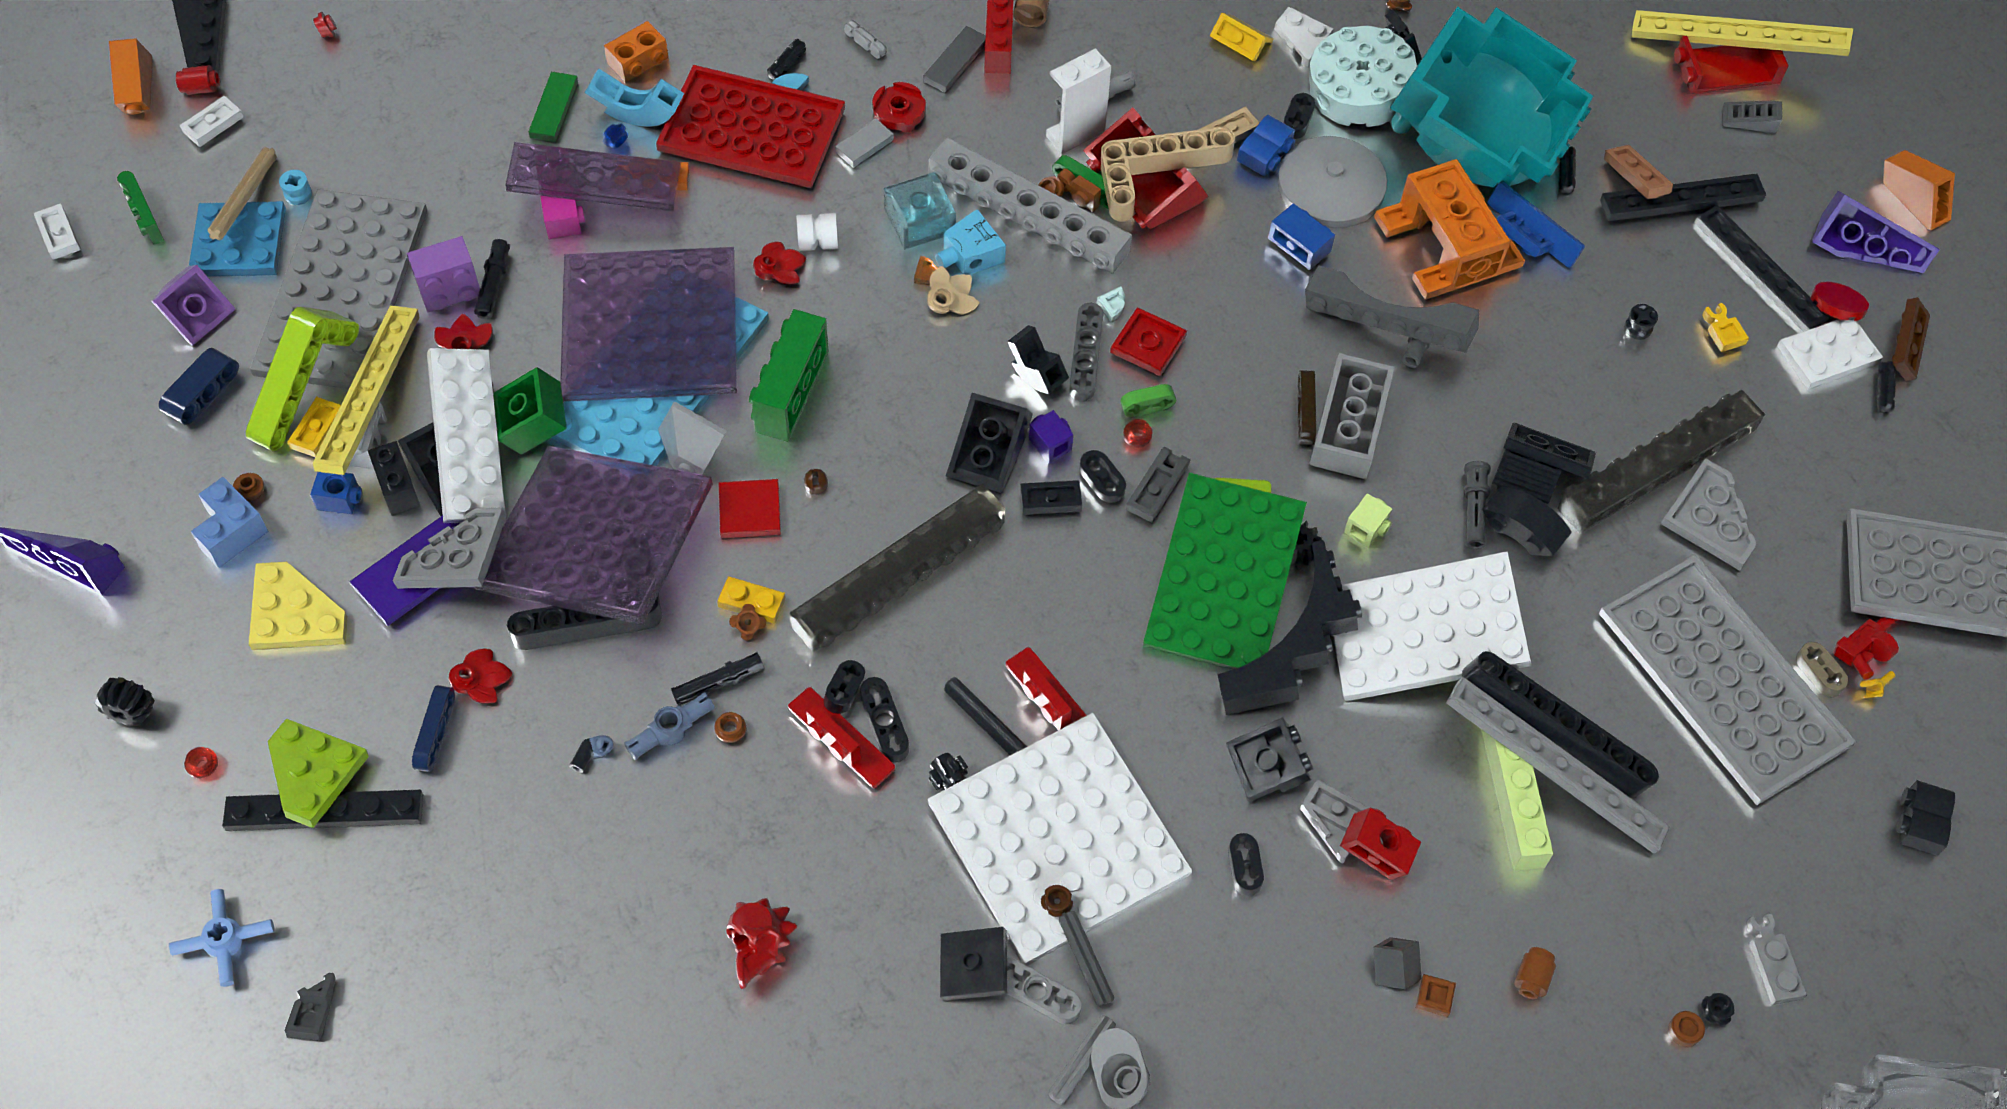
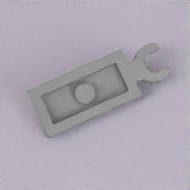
M1771 913L1763 917L1765 927L1759 926L1755 916H1751L1747 920L1746 925L1748 931L1756 936V938L1752 939L1749 945L1771 1005L1803 1000L1807 994L1784 933L1774 934L1775 919Z

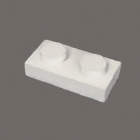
M223 96L182 123L180 127L183 133L200 147L241 120L243 114L236 105Z
M61 203L33 213L53 260L80 250Z

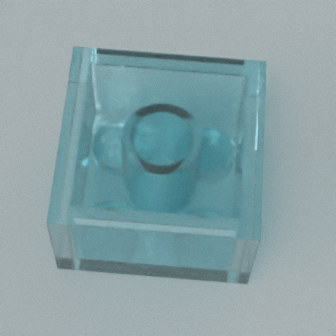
M936 172L884 188V209L904 250L943 238L945 231L956 224V212Z

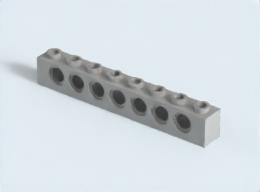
M947 137L928 158L929 176L936 182L949 186L961 195H966L977 201L981 206L996 211L1004 218L1011 219L1022 225L1026 230L1043 236L1049 242L1058 244L1069 250L1073 255L1088 260L1100 269L1113 274L1130 252L1132 234Z

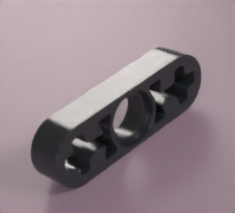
M870 677L863 681L860 687V698L880 751L891 762H900L909 753L908 737L886 682L878 677ZM872 688L879 692L880 704L877 706L873 695L869 693V690ZM881 713H888L893 717L892 723L887 726L879 725L875 719ZM893 733L895 743L900 745L899 751H894L893 748H890L888 735Z

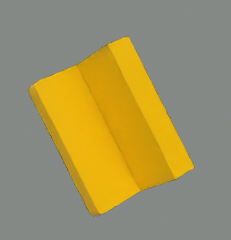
M1221 13L1210 34V37L1252 61L1257 60L1266 42L1272 43L1274 38L1226 13Z

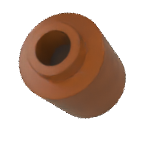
M1531 947L1529 952L1524 954L1514 982L1522 996L1535 1000L1538 997L1547 995L1556 968L1554 963L1555 956L1551 952L1543 948Z

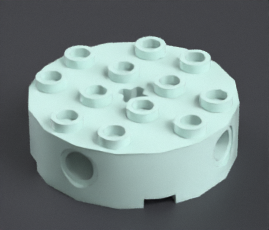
M1368 25L1343 27L1340 31L1328 35L1320 42L1312 55L1309 68L1310 93L1315 99V106L1324 116L1338 124L1350 126V123H1366V127L1379 126L1392 120L1396 111L1390 107L1417 67L1415 53L1404 42L1402 37L1393 33L1388 28Z

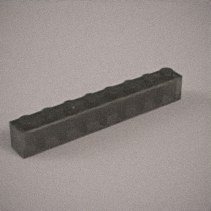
M981 484L791 611L792 629L813 653L819 648L828 647L844 631L853 630L862 619L882 610L887 602L893 598L902 597L909 587L918 581L923 582L927 580L934 570L942 565H949L959 553L965 549L970 550L974 548L984 536L999 531L1005 523V507L984 484Z

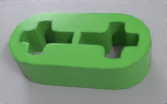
M1161 384L1128 392L1121 398L1120 403L1127 417H1137L1169 409L1177 400L1172 386Z

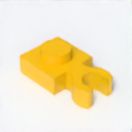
M1719 303L1715 311L1717 314L1713 313L1709 307L1705 308L1702 316L1710 324L1707 331L1720 352L1746 345L1749 337L1736 317L1727 318V308L1723 303Z

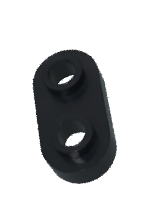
M1091 450L1084 453L1080 459L1079 470L1097 496L1109 503L1121 500L1125 494L1126 481L1114 464L1101 451ZM1096 467L1098 468V470L1093 471L1090 468ZM1112 488L1115 491H1107L1106 489Z

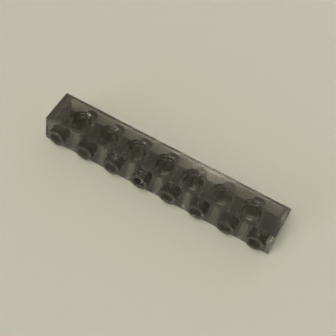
M1743 390L1738 391L1732 396L1726 394L1713 407L1709 408L1706 406L1689 421L1687 419L1680 421L1672 431L1659 433L1648 445L1637 446L1624 459L1616 458L1600 473L1594 471L1581 484L1577 486L1572 484L1567 487L1561 494L1562 499L1557 509L1577 532L1581 534L1703 462L1705 458L1708 459L1752 433L1758 428L1765 413Z

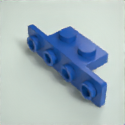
M1500 182L1487 201V204L1500 214L1497 221L1508 238L1520 245L1522 251L1527 255L1538 257L1549 252L1569 268L1574 265L1585 248L1583 243L1505 182Z

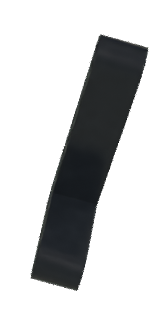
M632 539L624 546L623 555L629 593L516 612L507 621V628L513 645L521 650H530L656 627L662 619L654 561L649 543L643 539ZM643 556L641 559H634L635 557ZM641 582H648L645 585H637ZM645 608H652L650 611L647 612L641 611ZM621 613L617 617H610L612 614ZM590 618L587 622H580L582 619ZM559 623L557 627L549 628L552 624ZM522 629H529L524 633H518Z

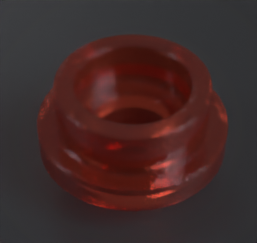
M1142 419L1130 421L1123 431L1125 441L1134 447L1147 445L1151 441L1153 434L1149 424ZM1135 433H1139V434H1141L1142 436H1136V435H1134V434H1135Z
M196 747L186 755L184 762L185 770L194 778L208 777L216 770L218 758L213 750L205 747ZM201 761H207L203 766L197 767Z

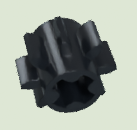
M944 753L931 762L930 767L932 770L929 771V780L936 790L942 787L947 789L966 779L964 775L968 774L966 770L968 766L961 755L953 758L950 753Z

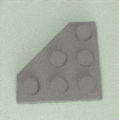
M1705 458L1662 520L1661 525L1740 571L1757 543L1754 534H1750L1746 523L1748 518L1741 498H1737L1734 490L1735 482L1732 473Z
M503 508L473 509L464 515L465 521L453 529L449 526L428 539L430 544L417 553L411 550L402 556L393 578L397 589L482 587L507 516Z

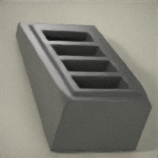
M1782 101L1725 102L1723 104V126L1776 133L1782 122ZM1733 112L1738 113V117H1733Z

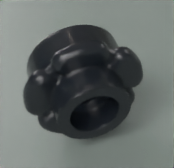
M1713 993L1710 997L1706 996L1702 1000L1703 1016L1708 1022L1726 1025L1731 1021V1016L1734 1015V1003L1730 997L1723 993ZM1715 1007L1720 1008V1012H1716Z

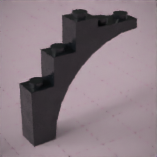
M1324 540L1312 542L1315 566L1314 582L1307 606L1296 625L1280 643L1263 656L1240 668L1217 674L1226 715L1299 700L1298 688L1303 687L1300 671L1329 665L1328 653L1333 652L1330 636L1358 630L1357 618H1362L1359 600H1353L1350 589L1343 591L1340 577L1333 576L1332 568H1336L1335 558L1332 550H1326Z

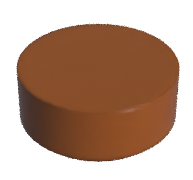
M1682 1011L1672 1018L1668 1030L1670 1037L1678 1045L1692 1047L1703 1038L1705 1025L1697 1014L1690 1011Z

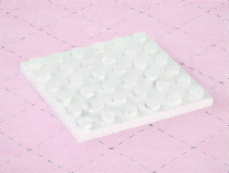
M1094 713L1077 720L928 798V804L999 925L1007 930L1009 942L1021 962L1026 966L1068 943L1059 923V917L1049 915L1048 911L1044 910L1041 906V897L1045 895V889L1049 886L1062 885L1069 889L1072 894L1071 900L1073 901V907L1070 911L1076 912L1085 933L1192 874L1189 864ZM1056 898L1054 899V902L1056 904H1059L1060 900Z

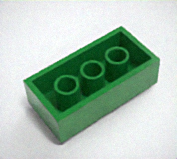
M793 309L790 318L783 321L781 337L779 341L773 343L770 352L771 359L768 364L763 365L758 387H753L749 396V404H752L751 420H754L755 433L786 442L789 441L829 352L826 318Z

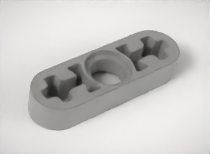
M1007 958V971L1009 968L1013 969V976L1021 982L1023 976H1027L1023 982L1022 990L1017 989L1019 981L1009 978L1007 980V994L1061 1024H1071L1078 1019L1081 1011V1000L1075 992L1013 958ZM1033 983H1040L1046 988L1047 992L1044 997L1034 999L1028 994V987ZM1052 992L1056 993L1055 1000L1061 1004H1065L1067 1000L1072 1002L1071 1009L1073 1012L1067 1010L1065 1014L1061 1013V1006L1053 1000L1051 1006H1047L1046 1004L1050 1001Z

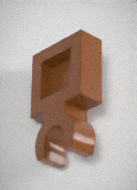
M1065 168L1057 175L1063 182L1064 192H1070L1072 194L1071 199L1078 206L1084 207L1092 213L1099 207L1101 195L1099 187L1080 175L1075 178L1074 174Z

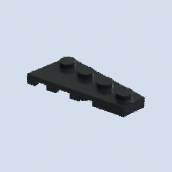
M172 0L187 68L210 65L219 74L226 0Z

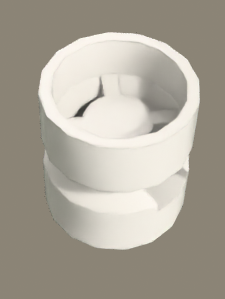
M820 213L818 218H815L812 214L797 215L799 251L815 250L816 246H820L823 250L838 249L836 213Z

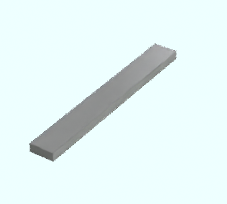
M1462 677L1456 683L1446 704L1654 854L1661 849L1670 826L1470 681Z

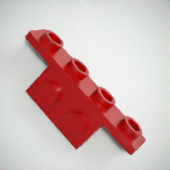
M1030 647L1025 648L1006 661V668L1020 683L1029 699L1034 700L1047 721L1053 723L1057 730L1087 716Z
M812 687L806 688L788 704V709L807 726L813 737L823 741L829 747L831 753L838 760H843L869 786L876 788L895 771V765L841 714L832 713L824 706V699Z

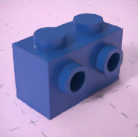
M1294 203L1271 221L1268 236L1269 240L1308 270L1312 269L1331 252L1335 234L1327 226L1319 223L1306 210L1299 208Z

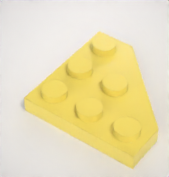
M287 561L256 563L249 633V646L252 650L346 644L347 615L341 607Z

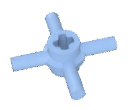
M215 889L210 892L213 919L205 924L202 935L169 943V950L171 955L174 956L204 949L209 955L217 957L220 986L227 987L234 984L231 956L240 949L242 940L274 932V924L272 919L240 926L235 920L227 918L224 890Z

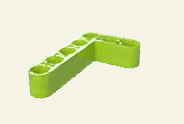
M301 306L293 310L246 428L247 439L272 451H277L283 445L322 344L350 346L358 336V323L333 311Z

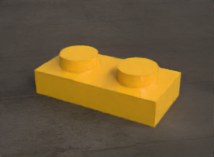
M316 396L287 441L289 448L316 457L341 405Z
M728 576L717 604L719 608L740 613L745 604H752L755 607V612L760 617H764L766 622L775 624L786 597L784 592Z

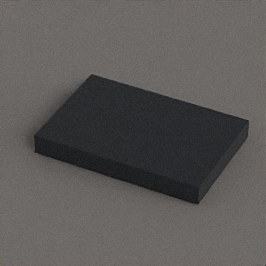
M1515 422L1512 423L1503 447L1504 449L1586 479L1590 476L1596 455L1595 451Z

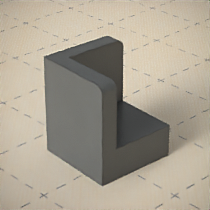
M1389 937L1373 947L1377 985L1407 989L1421 980L1419 941Z

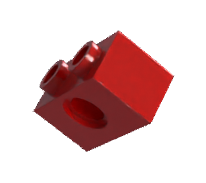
M1370 807L1353 814L1340 846L1389 880L1408 875L1421 841L1412 836V833L1407 828L1397 826L1387 819L1382 811Z

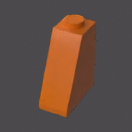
M137 38L109 41L114 104L122 112L130 115L140 114L142 110H150L152 55Z
M1906 150L1884 160L1883 184L1927 229L1933 230L1951 220L1954 172Z

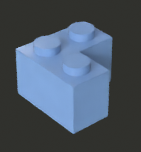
M221 477L198 494L211 517L193 529L191 533L200 549L218 568L269 532L258 511L224 477Z

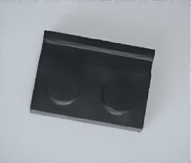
M1391 10L1384 15L1388 25L1385 28L1392 30L1393 33L1404 39V42L1414 51L1416 64L1418 65L1422 57L1415 35L1413 33L1410 34L1407 25L1394 10Z

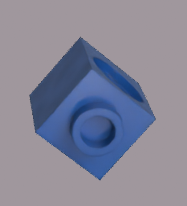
M317 472L310 496L317 510L353 514L355 504H359L361 500L362 488L358 485L352 473L339 475Z

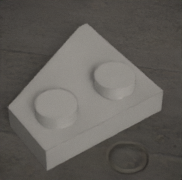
M1317 779L1300 809L1338 861L1344 863L1349 852L1342 848L1340 844L1353 814L1369 807Z

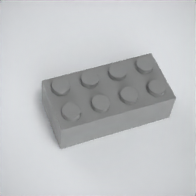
M1338 353L1309 465L1367 479L1395 369L1394 366Z

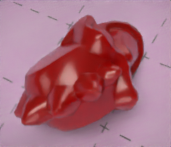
M767 898L755 903L746 904L738 902L736 904L735 911L729 918L726 932L728 938H731L736 946L737 977L741 989H745L747 984L758 974L764 975L772 965L785 961V954L780 948L790 944L787 936L797 928L795 923L784 921L790 911L789 907L771 909Z

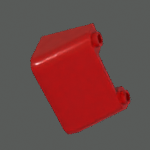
M1132 107L1083 150L1090 158L1086 163L1096 173L1101 172V149L1106 142L1152 136L1155 133ZM1185 167L1176 170L1131 175L1135 191L1134 211L1136 214L1133 215V219L1142 229L1147 226L1151 230L1201 204L1208 198L1199 182Z

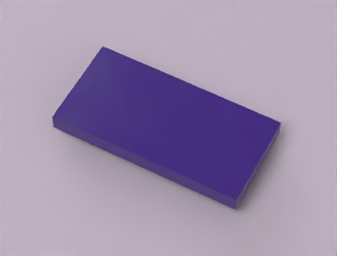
M442 515L350 580V584L387 626L440 589H397L393 578L401 557L411 550L417 553L430 544L428 539L449 526L453 529L460 523H443Z

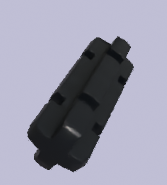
M795 39L789 45L790 47H787L775 60V63L767 69V76L770 79L775 80L784 75L799 59L798 57L806 51V44L803 41Z
M1573 146L1569 147L1560 159L1559 179L1561 182H1559V189L1562 193H1572L1576 185L1574 178L1576 177V159L1574 158L1576 157V149Z
M1892 361L1881 362L1878 366V373L1880 375L1878 376L1877 395L1879 397L1877 398V407L1882 413L1886 411L1891 412L1895 408V400L1893 399L1895 398L1896 378L1894 377L1896 376V368Z

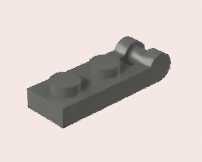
M1163 447L1127 502L1126 510L1153 522L1180 477L1186 472L1190 459L1183 455L1178 457L1172 454L1171 449ZM1168 464V465H1170V466H1172V467H1174V468L1171 469V468H1169V467H1167V466H1165V465Z

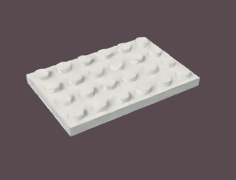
M1508 551L1342 585L1343 591L1350 589L1353 600H1359L1362 611V618H1357L1358 630L1334 635L1345 701L1460 680L1462 678V670L1479 654L1485 651L1496 654L1516 669L1532 666Z

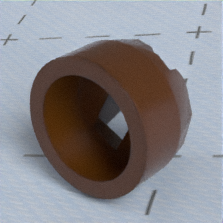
M810 469L805 474L804 487L807 492L817 495L827 489L828 480L824 471L821 469ZM813 477H818V485H813Z

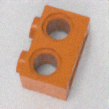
M648 21L604 45L607 64L624 82L641 75L646 70L669 58L666 39Z

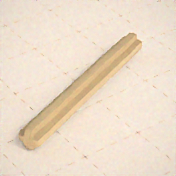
M264 147L259 152L208 228L211 239L220 241L224 238L276 160L277 155L273 148Z

